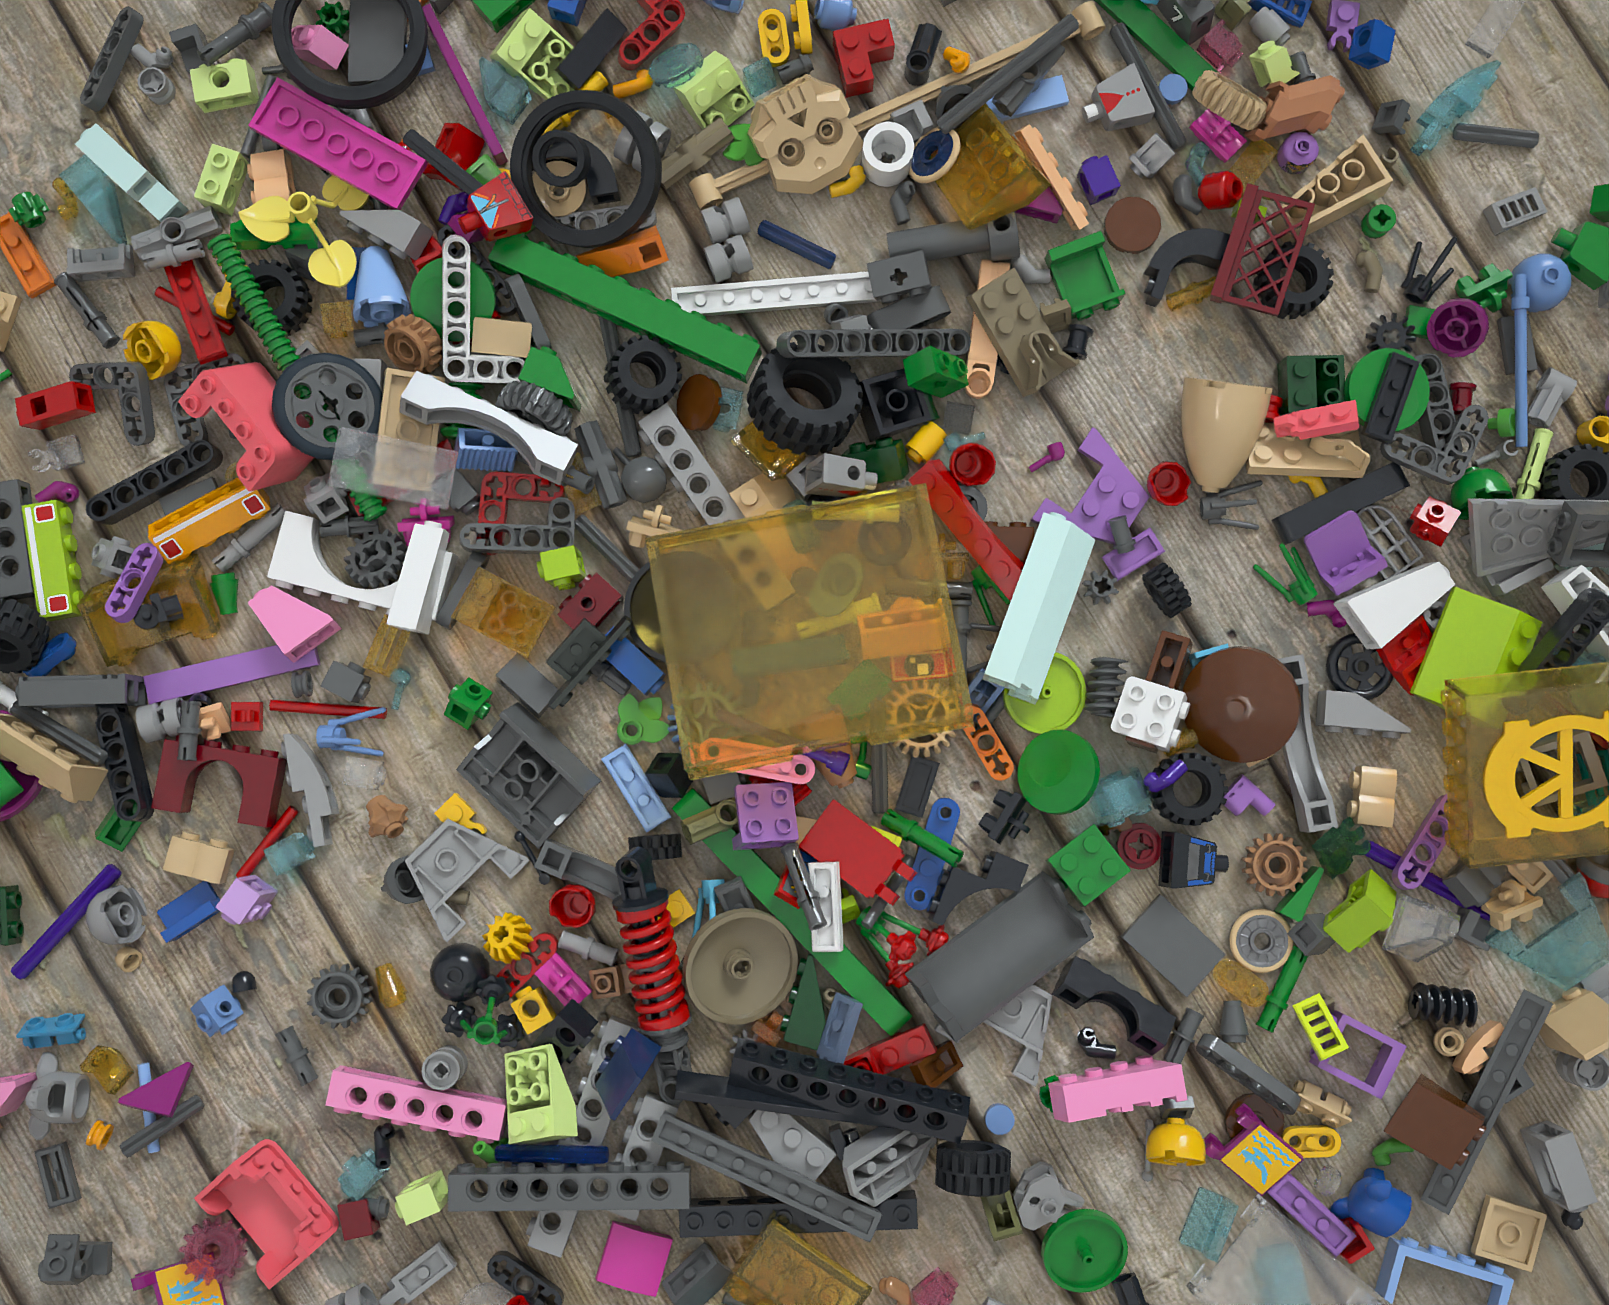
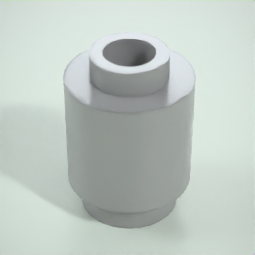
M1266 6L1257 12L1249 22V25L1252 27L1251 31L1262 43L1274 41L1275 45L1283 46L1291 37L1288 34L1291 27L1273 9L1269 10Z

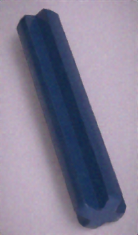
M763 220L758 227L757 234L827 269H831L836 261L835 253L767 220Z

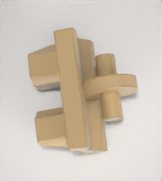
M657 505L655 512L645 509L643 518L633 516L631 521H628L626 530H630L629 545L644 548L647 537L652 536L658 538L655 551L661 554L672 551L675 543L681 538L683 529L668 526L671 525L672 517L663 514L664 506Z
M1511 879L1501 884V893L1490 898L1488 902L1481 906V910L1490 915V925L1499 931H1505L1511 928L1512 918L1519 922L1531 920L1533 918V909L1543 906V898L1530 895L1524 884H1519Z

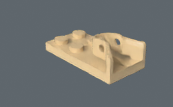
M386 368L383 374L385 379L371 484L431 492L439 423L426 425L400 413L401 395L415 372ZM434 376L438 381L445 383V377Z
M1264 423L1256 445L1246 461L1247 474L1363 478L1370 463V455L1361 448L1358 429L1300 440L1299 437L1291 435L1277 438L1274 423Z

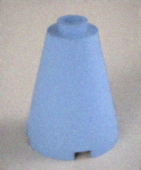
M370 246L360 254L353 316L356 323H358V320L362 321L366 328L378 326V323L382 322L388 324L401 314H404L405 317L411 314L410 303L390 254L380 246Z

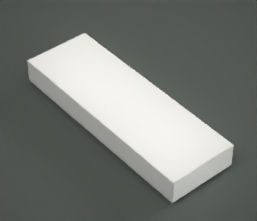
M839 862L808 863L809 876L814 890L819 892V903L827 921L826 926L817 930H811L812 952H841L844 950Z

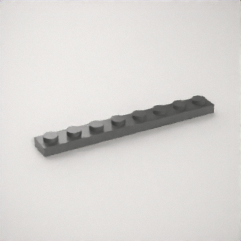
M1525 989L1523 990L1467 1105L1485 1116L1482 1125L1487 1127L1478 1142L1472 1139L1466 1149L1470 1151V1154L1461 1167L1455 1163L1453 1168L1449 1170L1439 1163L1437 1164L1420 1199L1447 1215L1450 1214L1553 1006L1552 1002Z
M666 1111L663 1112L651 1141L865 1241L871 1242L881 1219V1211Z

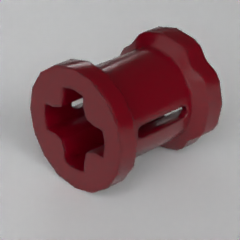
M1456 382L1449 385V389L1452 391L1451 402L1455 415L1459 416L1465 408L1472 405L1473 392L1476 391L1477 387L1476 384Z

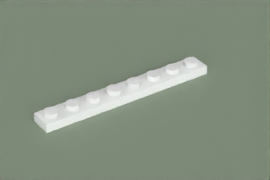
M868 272L671 288L672 301L678 303L681 309L689 313L697 311L704 316L821 307L833 303L845 305L881 302V300L876 301L873 297ZM898 277L896 279H893V281H896L899 284Z

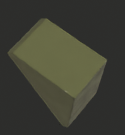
M1010 1191L996 1196L980 1197L989 1231L994 1242L1023 1234Z

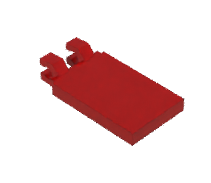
M834 799L799 844L802 849L819 862H839L840 878L865 897L870 899V897L874 898L877 894L892 906L895 905L900 896L884 884L891 873L895 870L910 882L918 873L902 861V858L905 856L902 849Z

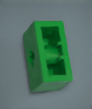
M928 346L903 359L909 387L943 398L969 385L967 379L968 369L963 359L935 347Z

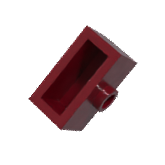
M596 572L593 576L587 575L578 586L580 590L574 597L569 595L560 604L559 609L561 611L557 615L572 629L583 618H586L598 628L625 598Z

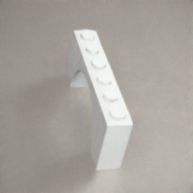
M285 511L267 575L268 578L276 580L275 586L292 590L294 585L303 587V593L320 597L321 592L331 594L330 600L348 604L349 599L358 601V607L375 611L377 606L386 608V614L389 615L398 581L376 589H360L348 586L331 572L323 558L319 542V520ZM447 551L434 606L433 621H436L448 597L458 560L457 555Z

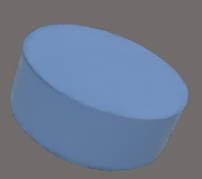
M1178 74L1165 76L1158 86L1169 105L1181 102L1188 89L1186 80Z
M996 1103L991 1105L984 1115L987 1128L994 1134H1006L1014 1126V1115L1011 1109L1004 1104Z

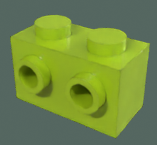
M574 545L540 552L541 561H537L539 576L544 578V581L554 588L558 587L559 591L575 588V583L581 582L586 577L582 553Z

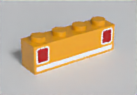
M237 477L149 524L148 539L158 549L168 564L176 560H184L190 556L192 551L200 547H208L220 536L226 533H234L246 522L252 519L258 520L265 516L271 510L269 496L263 488L249 492Z

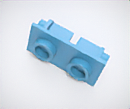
M65 1013L58 1017L31 1018L26 1021L16 1037L23 1038V1045L25 1047L29 1046L30 1049L53 1046V1036H56L58 1045L79 1043L86 1037L85 1028H80L79 1026L85 1018V1013L76 1015Z

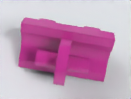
M1207 109L1189 127L1194 132V135L1200 141H1203L1224 163L1247 142L1231 126V122L1210 111V109Z
M421 498L419 507H410V515H420V517L403 518L402 522L397 523L398 532H403L406 546H409L414 525H424L425 521L441 523L442 529L450 533L449 543L451 527L455 524L454 515L430 517V515L440 514V507L430 506L427 498Z
M557 952L534 973L564 1006L572 998L579 1004L593 991Z

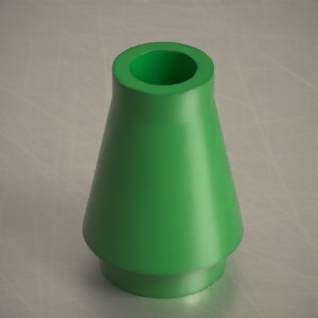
M234 572L211 575L212 583H209L218 605L220 615L238 613L239 579H235Z

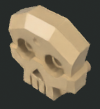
M806 74L756 102L755 108L751 112L752 122L748 135L757 154L761 158H765L776 191L813 194L846 176L862 150L863 140L847 117L850 108L842 90L836 85L822 82ZM800 112L798 123L789 119ZM829 124L830 131L827 134H823L822 127ZM787 145H792L793 151L788 155L784 154V148Z

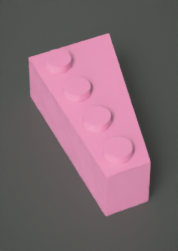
M1151 1055L1135 1057V1062L1129 1064L1127 1061L1110 1063V1068L1104 1070L1101 1067L1088 1068L1084 1070L1085 1074L1080 1076L1076 1074L1060 1075L1059 1081L1048 1083L1054 1119L1068 1123L1107 1116L1106 1109L1113 1113L1133 1111V1104L1135 1106L1149 1105L1154 1107L1163 1105L1162 1099L1164 1098L1173 1099L1176 1102L1187 1100L1182 1065L1155 1060Z

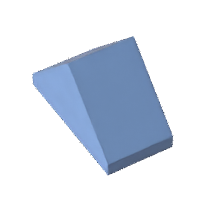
M982 668L976 673L954 707L960 710L964 705L973 703L980 706L983 712L986 713L1005 687L983 680L985 669ZM972 711L966 713L969 718L977 722L976 717L979 713L973 714Z

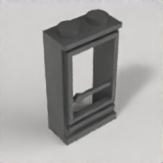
M130 674L19 677L15 689L18 706L80 708L95 707V704L126 703L127 706L147 705V693L143 676Z

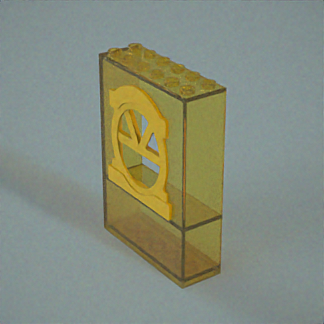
M1609 662L1444 680L1445 690L1441 691V702L1445 708V718L1442 719V731L1444 736H1446V747H1443L1442 755L1444 763L1447 765V775L1443 777V785L1448 795V802L1444 804V814L1448 820L1445 842L1447 847L1451 848L1456 854L1457 858L1461 859L1471 869L1609 854V795L1594 809L1581 815L1573 816V729L1593 732L1609 742ZM1557 732V759L1530 748L1540 738ZM1521 758L1558 773L1521 798L1519 797L1515 787V772ZM1558 790V818L1543 816L1531 810L1533 805Z

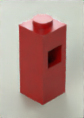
M69 381L15 398L19 426L42 430L96 413L91 385L75 381Z

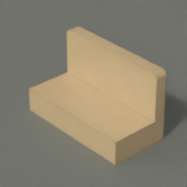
M475 317L473 320L471 352L527 358L531 344L532 324L529 322Z

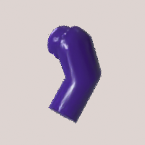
M461 192L449 196L437 221L443 225H448L447 223L453 215L468 211L467 202L469 195Z
M1176 760L1159 777L1155 772L1148 773L1143 783L1149 787V791L1159 792L1174 784L1188 768L1183 761Z

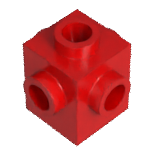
M1429 496L1424 505L1418 503L1409 519L1414 522L1409 531L1416 534L1418 538L1441 547L1454 527L1461 511L1449 506L1442 500Z

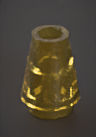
M392 963L376 967L379 1002L383 1003L384 1008H392L406 1002L408 991L393 968Z

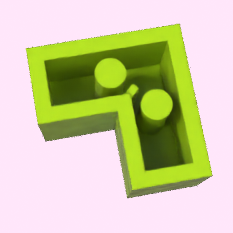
M1369 869L1349 886L1347 899L1325 916L1322 929L1348 953L1356 947L1362 948L1370 941L1374 933L1378 930L1383 932L1392 924L1397 892L1372 869Z

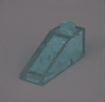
M84 154L59 174V176L109 236L118 244L125 243L127 245L115 184L101 168Z

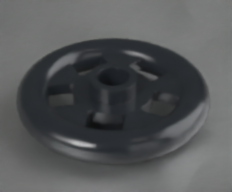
M1351 633L1340 638L1330 649L1326 661L1327 676L1336 691L1357 693L1364 699L1371 700L1387 690L1393 680V675L1383 661L1378 665L1375 664L1374 659L1370 655L1376 652V649H1366L1363 645L1364 652L1353 654L1351 645L1362 643L1355 633ZM1340 657L1348 659L1346 671L1338 670ZM1360 661L1364 662L1366 665V668L1363 672H1361L1358 669V663ZM1376 673L1380 680L1372 686L1367 680ZM1349 676L1360 682L1357 689L1346 684Z

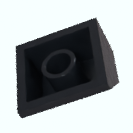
M904 368L859 382L858 385H861L863 392V404L860 415L869 442L894 436L932 420L923 392L908 386Z

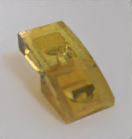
M580 452L576 453L572 465L576 470L589 476ZM566 474V476L572 479L574 478L573 476ZM569 485L564 486L568 499L574 505L576 516L602 505L595 485L589 494H584L582 491Z

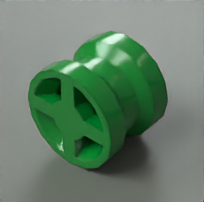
M1376 205L1361 221L1363 233L1373 239L1383 237L1395 225L1396 214L1388 205ZM1378 216H1380V218L1384 220V222H1381L1378 219Z

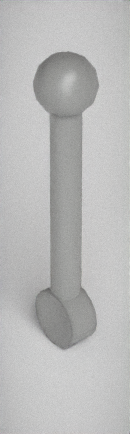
M1148 1119L1145 1121L1146 1145L1147 1138L1153 1129V1120ZM1145 1150V1170L1142 1172V1178L1144 1181L1149 1182L1153 1179V1173L1151 1171V1162L1146 1160Z

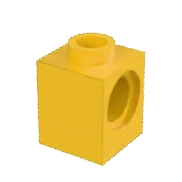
M530 985L515 994L517 999L510 1004L527 1035L549 1023L557 1016L541 986L532 989ZM528 1000L538 1003V1014L532 1015L527 1012L526 1002Z

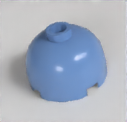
M1536 254L1524 259L1512 270L1513 276L1509 279V285L1511 284L1513 292L1511 297L1514 298V275L1526 274L1527 296L1530 297V309L1527 310L1529 312L1547 311L1554 308L1568 295L1571 287V273L1568 266L1560 258L1551 254Z

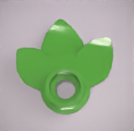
M736 124L728 127L735 138L723 151L724 157L732 161L744 160L747 166L757 165L765 159L757 154L749 138L748 130L751 124Z
M629 693L621 700L618 706V714L621 721L617 727V734L622 742L628 745L638 744L642 740L655 743L669 734V725L659 720L663 710L662 699L660 697H650L638 703L637 699ZM630 725H635L637 728V733L634 736L627 734V728Z

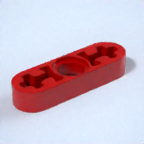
M548 932L540 933L533 938L534 941L526 946L533 954L540 947L539 939L543 942L547 939L550 940L549 949L551 952L544 951L537 957L541 960L540 964H538L533 955L527 952L521 953V958L529 960L532 965L529 974H519L516 970L517 961L513 959L511 964L508 963L496 975V977H505V980L512 975L520 981L518 985L515 980L509 984L512 987V991L509 993L510 998L557 952L558 940L553 934ZM508 969L510 970L511 975L506 973Z

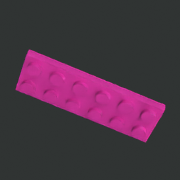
M278 77L248 124L254 132L394 210H401L428 165L424 158Z

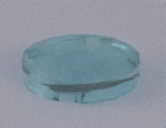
M681 43L661 52L652 61L648 73L657 87L664 85L665 88H673L682 85L694 77L697 67H702V53L697 45L692 43Z

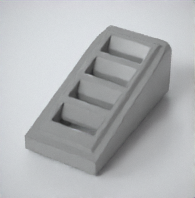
M1533 187L1489 205L1483 210V213L1494 236L1546 214L1547 209L1536 187ZM1529 196L1531 197L1532 202L1536 208L1535 211L1532 210L1527 200V197ZM1520 200L1522 201L1523 206L1527 212V214L1525 215L1518 203V201ZM1509 205H1513L1518 216L1517 218H1515ZM1502 208H1504V211L1509 219V221L1507 222L1501 211Z

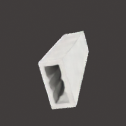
M425 521L424 525H414L388 615L387 625L401 630L429 635L450 534L445 529H442L441 523Z
M1440 562L1424 563L1341 598L1333 604L1366 649H1380L1449 591L1455 583L1450 577L1449 570Z

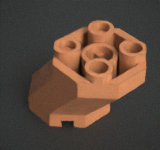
M1331 75L1291 86L1281 81L1271 83L1265 89L1270 92L1266 98L1259 97L1267 105L1265 118L1256 129L1245 132V137L1255 142L1294 131L1306 132L1310 135L1314 134L1318 129L1323 131L1332 120L1331 112L1335 104L1343 97L1345 88L1340 86V80Z

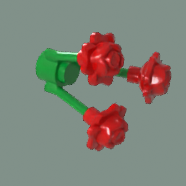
M868 906L859 915L856 924L862 928L860 933L870 941L886 962L885 966L889 969L890 973L885 985L889 987L893 984L896 988L900 989L909 983L905 973L912 969L914 963L898 964V961H908L912 958V955L917 950L916 943L914 942L916 935H918L919 939L925 941L926 948H928L927 956L947 943L949 935L944 932V925H940L931 931L925 928L919 929L887 914L884 910L872 929H866L862 926L861 922L871 906ZM884 919L908 930V932L900 936L894 932L890 933L884 928L886 926ZM881 933L887 938L886 941L891 945L889 955L872 934L877 936Z

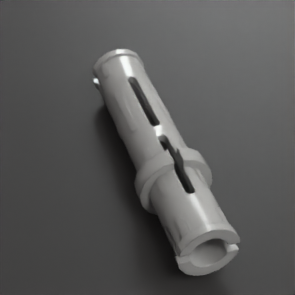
M277 503L275 507L239 538L234 537L230 541L231 544L212 559L213 563L217 564L216 566L223 573H226L241 558H247L251 555L250 551L282 524L286 510Z

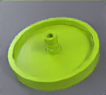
M1057 652L1054 653L1035 705L1008 695L1010 689L1004 688L1002 691L1005 710L1010 718L1019 727L1037 734L1068 728L1080 716L1086 701V684L1080 669L1068 657Z

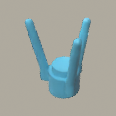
M725 879L701 881L702 888H698L699 898L692 938L700 929L704 901L705 904H709V920L716 916V903L720 902L714 887L725 883Z

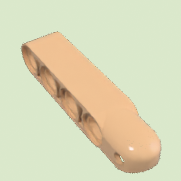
M982 259L977 290L1009 271L1010 263L992 262L988 259ZM973 311L970 332L971 344L966 360L969 385L964 387L970 397L982 399L992 389L998 353Z

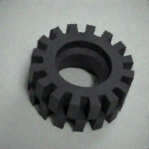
M1162 562L1143 574L1142 580L1144 581V586L1148 589V594L1152 596V600L1154 603H1157L1158 608L1168 618H1173L1192 605L1191 597L1188 596L1189 593L1184 588L1183 582H1180L1178 579L1179 576L1176 573L1174 574L1171 567Z
M681 833L628 838L629 850L634 847H642L650 853L652 860L682 857Z

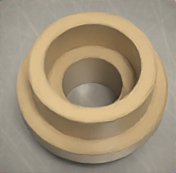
M1442 1027L1435 1033L1433 1043L1435 1049L1440 1054L1452 1057L1462 1051L1464 1038L1457 1029ZM1447 1036L1451 1037V1044L1449 1046L1444 1045V1039Z

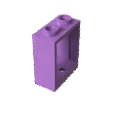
M1334 1010V1013L1331 1015L1341 1033L1346 1024L1383 1042L1365 1082L1328 1064L1330 1057L1320 1062L1313 1047L1310 1050L1311 1059L1309 1062L1382 1099L1407 1046ZM1329 1027L1323 1029L1322 1036L1331 1032ZM1333 1038L1320 1045L1324 1050L1336 1044V1041Z

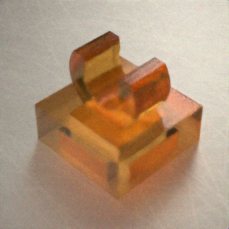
M774 1010L766 1021L762 1018L754 1021L751 1030L775 1047L782 1038V1033L777 1028L783 1021V1016Z

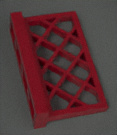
M1247 183L1211 292L1210 301L1220 304L1225 302L1278 317L1315 204L1258 189L1259 186ZM1261 199L1274 201L1279 211L1264 218L1259 210ZM1281 204H1285L1288 206L1282 208ZM1294 207L1307 210L1304 220L1293 226L1285 213ZM1257 214L1260 221L1253 224ZM1281 215L1288 229L1273 236L1266 222ZM1263 225L1269 239L1254 246L1249 236L1250 232ZM1299 227H1301V230H1300V233H1299V236H1298L1295 230L1298 229ZM1291 232L1296 241L1295 248L1283 254L1276 240ZM1248 242L1251 249L1245 251ZM1272 243L1279 256L1264 264L1257 250ZM1254 253L1260 266L1245 274L1240 264L1241 260L1247 255ZM1292 255L1290 263H1288L1286 257ZM1282 260L1287 270L1286 275L1273 281L1267 267ZM1239 270L1241 277L1235 279ZM1263 270L1270 284L1255 291L1248 278ZM1243 280L1251 292L1250 295L1242 299L1230 296L1232 287ZM1283 282L1281 290L1279 292L1276 285ZM1273 288L1278 298L1275 308L1262 305L1258 295ZM1254 298L1256 303L1250 302L1248 300Z

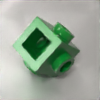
M468 677L461 686L456 684L449 693V702L444 715L469 730L478 718L483 720L492 707L489 701L493 692Z

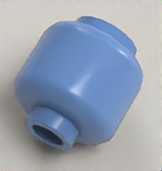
M817 0L813 16L814 19H817L820 28L835 31L854 24L857 8H853L852 0Z

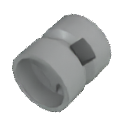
M739 197L723 202L721 208L714 205L701 210V215L712 244L725 242L731 234L736 236L751 232Z
M741 234L726 239L725 245L715 243L703 248L716 283L731 278L733 272L740 275L754 269L749 251Z
M181 697L162 701L160 706L157 703H152L137 708V727L142 739L146 743L163 740L167 737V734L170 737L180 735L177 734V727H180L181 702L184 701Z
M446 1045L440 1047L429 1055L423 1063L422 1077L425 1083L436 1090L449 1089L466 1073L468 1066L467 1056L457 1046Z
M1563 1052L1558 1054L1556 1070L1564 1081L1589 1091H1598L1605 1088L1609 1083V1061L1603 1055L1597 1054L1585 1061Z

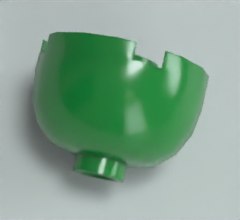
M1470 467L1466 469L1462 478L1452 485L1450 501L1453 508L1461 511L1458 519L1469 520L1468 499H1513V495L1506 478L1497 470Z

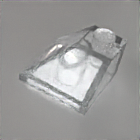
M1400 893L1393 913V922L1388 928L1382 949L1418 963L1452 944L1454 936L1459 931L1461 916L1447 909Z

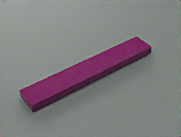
M430 3L423 6L426 23L496 163L500 166L508 162Z

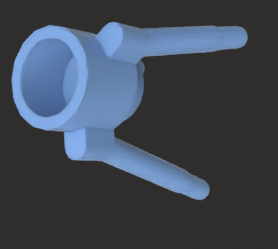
M381 707L340 719H329L328 725H320L317 729L316 740L319 748L383 756V751L352 746L360 745L361 740L346 738V731L344 728H340V725L384 713L386 708Z

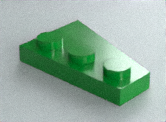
M296 217L295 222L289 223V235L285 239L274 243L265 242L254 236L246 228L242 220L230 223L231 242L236 243V250H263L271 245H282L284 249H294L295 245L307 244L308 249H318V237L310 225L299 222Z

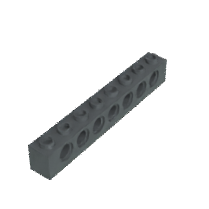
M650 1161L638 1162L636 1166H624V1162H609L606 1166L595 1167L593 1162L577 1163V1167H565V1163L562 1162L548 1163L547 1167H535L534 1163H519L517 1167H505L504 1163L487 1164V1168H475L473 1163L458 1164L457 1168H454L448 1174V1212L690 1209L691 1166H684L682 1161H670L666 1163V1166H654V1162ZM628 1178L634 1179L638 1184V1189L635 1191L625 1189L623 1181ZM662 1178L668 1183V1188L659 1191L655 1189L652 1181ZM537 1179L545 1181L548 1190L545 1192L536 1190L534 1181ZM566 1179L574 1180L578 1185V1190L574 1192L566 1190L563 1181ZM595 1179L605 1180L608 1184V1189L606 1191H598L595 1189L593 1181ZM513 1180L518 1186V1191L509 1192L506 1190L504 1181ZM474 1181H484L487 1184L488 1191L484 1193L477 1191Z

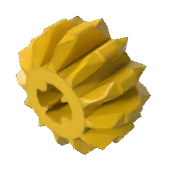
M505 912L503 917L495 916L494 924H486L489 932L482 935L484 940L487 941L483 948L489 952L492 959L505 964H511L513 959L521 961L522 952H529L526 946L527 943L534 941L532 936L529 935L533 929L526 923L525 918Z

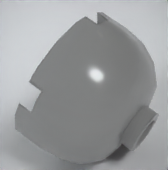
M125 885L110 887L96 894L88 904L86 922L90 933L95 939L107 945H123L134 942L141 937L146 925L142 926L141 915L147 916L142 897L133 888L127 889L123 887Z

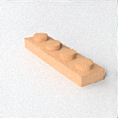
M1029 124L1014 133L1039 176H1043L1063 209L1062 214L1072 231L1080 230L1088 225L1089 222L1086 219L1088 213L1081 202L1075 201L1071 194L1073 192L1072 185L1066 177L1062 178L1056 169L1058 162L1051 152L1047 153L1041 144L1044 140L1036 127L1032 128Z

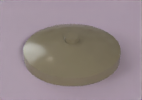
M739 908L723 912L706 922L697 931L687 947L682 968L686 992L694 1005L712 1020L732 1025L756 1021L776 1009L790 992L798 968L797 948L790 932L779 920L769 913L752 908Z

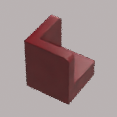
M347 1198L337 1205L344 1241L373 1235L380 1228L379 1220L371 1217L367 1198L355 1201Z

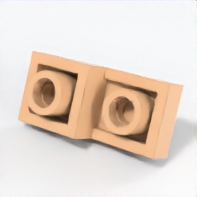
M1489 1020L1464 1043L1462 1051L1457 1054L1452 1067L1455 1071L1470 1075L1483 1068L1482 1063L1489 1059L1483 1048L1488 1049L1497 1044L1504 1030L1501 1022Z

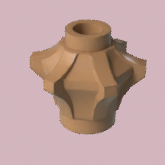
M378 795L372 798L366 805L370 819L368 822L370 825L368 832L370 837L387 835L388 838H395L403 832V824L408 821L405 813L409 809L406 805L395 804L386 795Z

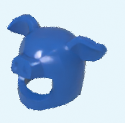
M1367 1168L1364 1171L1363 1178L1351 1187L1349 1195L1335 1201L1329 1210L1338 1219L1352 1217L1363 1228L1386 1238L1395 1234L1403 1227L1409 1217L1412 1200L1410 1195L1394 1188L1390 1181L1385 1180L1383 1170Z

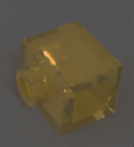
M350 301L319 304L323 334L330 333V339L348 337L347 331L354 330Z

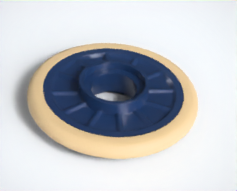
M936 127L918 139L914 144L912 164L909 170V175L914 181L918 183L934 182L952 168L960 152V138L957 132L951 130L948 134H944ZM938 150L936 156L933 159L929 160L931 154L934 151Z

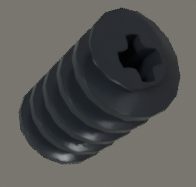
M1417 983L1410 992L1408 1012L1412 1019H1416L1419 1012L1422 1021H1427L1431 1013V1019L1435 1023L1440 1021L1441 1016L1445 1024H1450L1454 1019L1456 1026H1462L1465 1020L1466 1026L1471 1028L1474 1027L1477 1021L1478 1005L1476 997L1471 990L1465 989L1461 991L1459 988L1450 989L1447 986L1438 987L1434 984L1427 986L1424 983Z

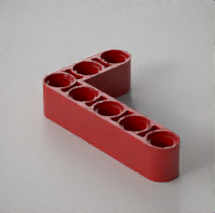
M636 0L648 13L649 17L620 45L618 62L621 67L629 71L636 70L680 28L684 20L685 10L679 0ZM668 10L674 11L678 16V20L674 22L668 21L664 16V12ZM654 30L658 34V39L655 41L646 39L644 31ZM626 49H634L638 53V58L636 60H628L624 56V51Z

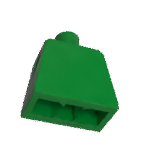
M1588 221L1576 227L1573 232L1562 227L1558 228L1551 239V243L1564 249L1560 259L1568 266L1571 275L1593 290L1607 283L1609 280V227Z

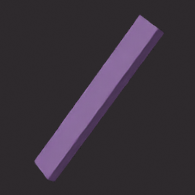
M278 645L143 676L148 703L158 704L177 697H188L196 693H205L319 666L320 660L317 647L293 663L284 655Z

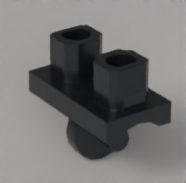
M155 593L149 595L152 605H141L133 618L139 628L150 630L159 624L163 633L171 630L169 623L184 619L177 594L160 599L159 594Z
M1000 789L994 797L993 803L1004 809L998 819L986 812L978 825L988 833L989 838L998 844L1002 843L1007 833L1013 839L1017 837L1020 830L1028 834L1031 829L1024 825L1029 814L1022 810L1027 800L1017 792L1012 794Z

